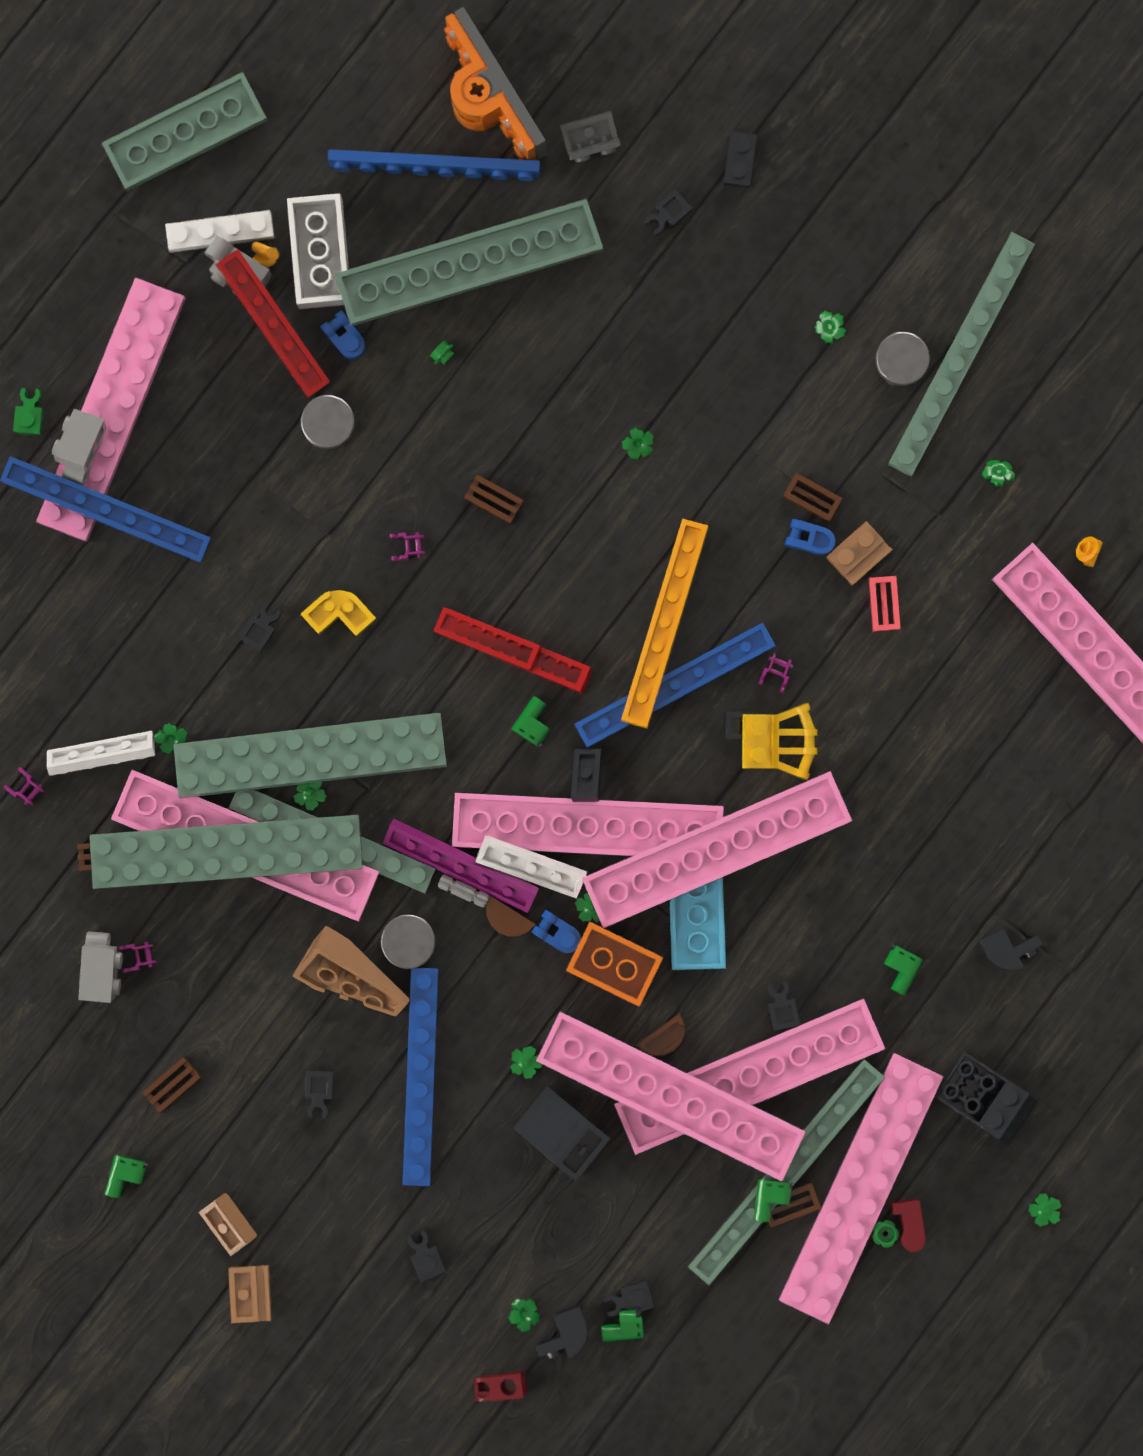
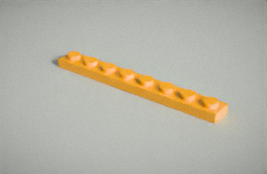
M682 519L621 718L622 722L648 729L708 532V525Z

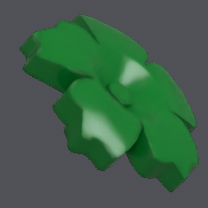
M825 310L820 314L821 320H818L814 326L816 333H822L821 338L826 343H832L834 338L844 337L846 330L840 327L844 324V316L840 313L833 316L832 312Z
M637 428L630 430L631 437L627 436L622 441V447L628 450L627 453L630 458L637 460L640 454L643 457L650 455L653 451V448L650 446L653 444V434L650 431L643 433L642 430Z
M990 460L987 462L982 476H984V479L991 478V482L997 487L1003 486L1004 481L1007 483L1014 481L1015 473L1012 471L1010 463L1003 461L1000 464L999 460Z
M168 723L164 724V731L159 730L155 734V742L160 744L159 747L162 749V752L169 754L172 748L174 751V744L186 741L187 731L184 728L177 730L175 725Z
M322 782L298 784L296 790L301 793L294 795L295 803H299L301 806L306 803V810L313 811L319 806L317 801L325 802L327 796L325 791L320 789Z
M584 894L585 900L577 898L575 902L577 911H582L579 919L582 922H590L593 918L598 923L600 919L589 894Z
M529 1046L523 1048V1053L519 1049H515L512 1052L511 1060L516 1062L510 1066L512 1073L521 1075L523 1072L525 1079L533 1077L536 1073L534 1068L542 1067V1064L536 1061L539 1055L534 1056L536 1048Z
M1040 1193L1035 1198L1037 1204H1029L1028 1211L1032 1217H1036L1035 1224H1038L1040 1227L1048 1225V1220L1053 1224L1060 1221V1213L1056 1211L1062 1206L1060 1200L1053 1197L1048 1200L1046 1193Z
M524 1299L514 1300L512 1306L515 1310L510 1312L508 1319L511 1324L518 1323L517 1328L521 1332L529 1331L531 1326L539 1322V1314L535 1313L537 1310L535 1302L531 1299H527L526 1302Z

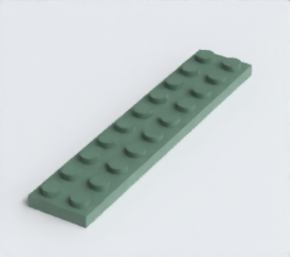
M587 199L335 273L334 277L350 325L354 326L602 251L603 246Z
M440 713L174 744L179 798L447 767Z
M359 815L90 835L93 889L363 869Z

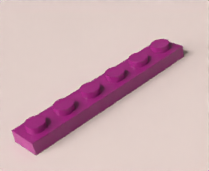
M393 819L383 841L384 845L526 913L529 912L539 890L538 887L513 875L476 862L475 857L396 819Z

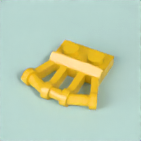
M809 703L799 705L777 715L743 714L742 768H776L808 781L810 776L808 771L815 754H817V748H815L817 729H815L809 714ZM799 715L804 728L779 729V722ZM779 736H804V748H779ZM779 754H804L798 769L779 761Z

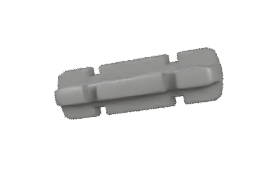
M442 875L438 883L439 888L447 892L450 890L452 894L469 902L474 901V904L480 907H485L489 900L487 893L477 892L476 888L458 880L453 881V878L447 875Z

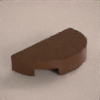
M492 896L489 897L486 905L487 918L490 925L498 933L508 937L521 936L528 933L536 925Z
M677 1014L636 1045L643 1052L653 1056L666 1055L673 1052L681 1044L685 1033L681 1014Z

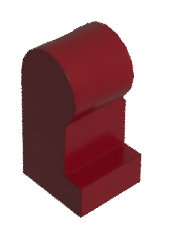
M916 1198L890 1202L892 1214H900L902 1226L900 1233L901 1245L910 1252L921 1250L925 1244V1233L920 1200Z
M525 1370L482 1375L473 1378L476 1401L521 1399L527 1395Z

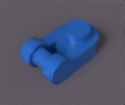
M339 311L335 315L336 318L330 323L325 322L320 326L345 358L352 360L363 355L365 341L356 328L350 325L349 319L342 311ZM343 326L347 332L338 337L335 331Z
M792 519L790 537L786 538L784 544L787 547L800 549L816 555H825L832 551L835 545V537L831 530ZM802 532L810 533L808 542L800 540Z
M545 910L541 916L543 919L539 926H535L531 933L561 952L572 953L576 951L581 941L579 932L571 925ZM552 924L559 928L554 937L547 933Z

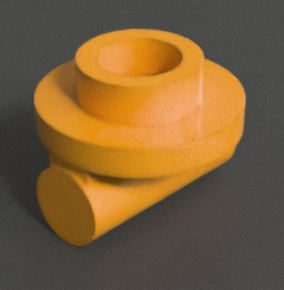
M259 242L252 244V251L256 253L253 257L255 261L264 267H270L276 263L279 257L277 249Z
M1094 537L1084 538L1077 546V558L1084 565L1094 567L1103 542Z

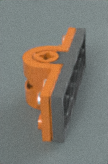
M462 7L455 11V15L452 13L445 17L447 25L444 28L447 34L446 40L453 51L458 50L461 57L459 61L463 67L454 73L455 76L450 87L453 110L458 121L468 129L483 132L501 123L500 128L507 139L512 138L515 145L513 149L520 160L536 161V159L539 160L547 155L546 140L465 8Z

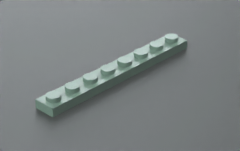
M255 790L235 792L229 809L259 822L317 818ZM361 837L362 864L364 866L379 871V874L426 894L436 871L435 868Z

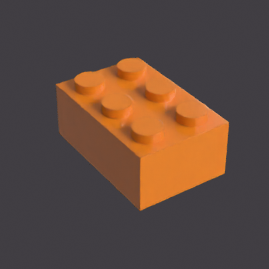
M589 922L566 971L640 1006L663 957Z

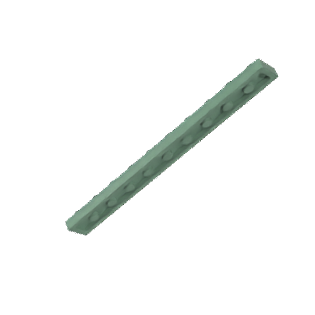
M1011 232L888 463L889 466L910 477L913 475L1035 245L1034 243Z
M865 1059L859 1063L804 1128L805 1134L782 1181L795 1184L885 1078ZM766 1174L762 1178L767 1180L780 1181L768 1174ZM757 1185L688 1266L708 1285H710L762 1223L761 1221L754 1220ZM772 1203L771 1211L776 1207L777 1204Z

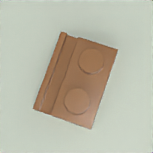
M866 521L826 558L853 586L887 556L892 549Z
M269 1265L229 1267L231 1323L271 1321Z

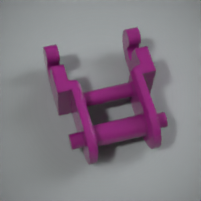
M406 532L389 535L390 539L404 538L406 544L405 555H400L399 557L392 556L391 561L409 560V556L421 558V555L426 554L425 551L421 550V539L424 538V535H419V532L412 536H407ZM409 540H415L416 551L410 552Z
M774 653L773 657L769 656L768 660L771 663L769 668H764L758 684L762 685L766 673H774L784 679L780 689V693H783L789 679L786 676L787 671L793 667L790 664L792 660L790 659L788 662L776 658ZM773 663L785 667L784 673L772 669Z
M19 767L18 771L27 777L26 781L28 782L17 792L10 789L7 785L3 788L14 797L18 798L20 796L23 798L25 805L31 804L33 806L32 800L39 791L44 792L41 788L43 785L34 783L32 781L34 777ZM31 784L35 788L30 793V795L26 797L25 795H23V793Z
M144 942V946L139 947L136 944L118 947L119 950L132 948L136 956L137 964H135V967L122 969L123 973L141 970L140 966L148 965V968L152 967V964L156 963V960H152L150 947H153V944L148 945V942ZM140 949L145 950L147 962L141 963L139 956Z

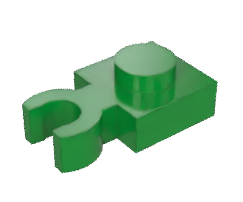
M22 388L20 398L24 403L23 406H15L13 432L15 434L41 436L44 410L36 406L42 399V393L39 389H36L34 398L28 399L26 388Z

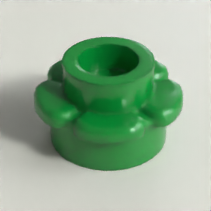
M444 340L432 352L430 356L435 360L434 364L441 362L444 365L454 355V352L451 351L453 348L452 344L449 345Z
M889 1220L878 1222L873 1227L874 1234L872 1238L878 1245L891 1247L899 1238L898 1229ZM884 1231L888 1232L887 1236H883Z

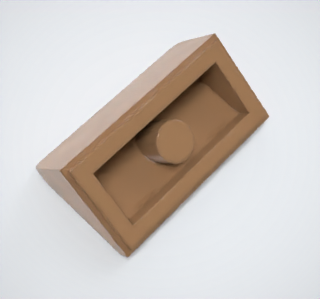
M227 1193L218 1197L199 1212L230 1256L257 1237L253 1228Z

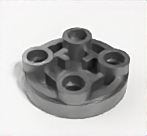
M897 332L886 337L879 345L876 353V367L888 384L897 386L911 385L920 380L925 374L929 365V351L926 344L918 336L909 332Z
M323 395L311 400L304 408L301 416V427L304 435L312 445L323 449L337 448L348 442L355 426L354 415L349 405L341 398L332 395Z
M401 915L391 920L384 928L381 936L382 951L393 965L405 969L416 968L427 962L433 954L435 935L431 926L424 919L415 915Z

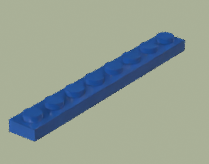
M328 149L329 165L337 171H349L350 168H359L360 171L366 173H374L378 169L386 170L390 174L413 171V174L420 176L433 172L439 173L443 177L465 174L468 178H481V175H489L497 180H505L507 177H518V180L533 181L534 178H540V161Z
M11 456L0 479V482L199 563H201L211 539L206 535Z
M764 623L753 627L664 675L653 713L774 648L776 645ZM628 695L574 724L587 748L631 725L621 720Z
M411 968L403 1185L430 1186L439 973V969Z

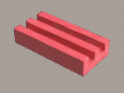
M896 576L869 578L873 632L900 630ZM888 582L891 585L894 624H889L886 595V583ZM875 583H880L883 625L878 623Z

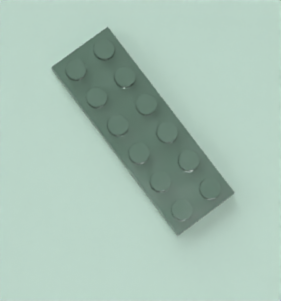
M242 72L102 142V145L125 190L129 191L266 122L267 118Z

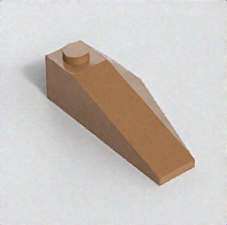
M325 926L314 939L293 974V977L317 991L324 993L325 989L339 993V998L348 1001L349 997L363 1001L365 1007L395 1017L410 1000L349 939L328 926Z

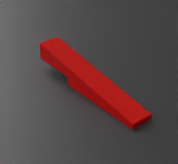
M443 607L433 630L437 634L582 695L594 671L587 665Z

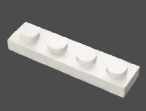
M270 210L165 224L170 252L207 248L216 235L222 237L230 244L274 239Z
M147 731L47 750V770L49 776L155 756L153 732Z
M487 835L476 857V862L574 898H577L584 883L582 878L586 877L587 871Z

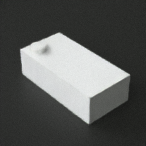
M329 194L287 198L297 306L299 309L344 305L334 277L335 273L349 270L341 195Z

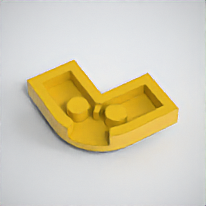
M342 590L324 593L301 613L319 635L338 618L346 624L356 637L376 620L374 615L354 594Z

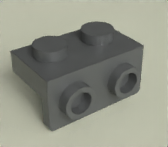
M611 111L559 125L567 156L570 160L575 159V162L588 160L591 158V154L598 152L601 155L613 153L616 151L615 147L621 146Z

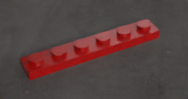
M239 249L216 263L215 265L307 398L330 383Z

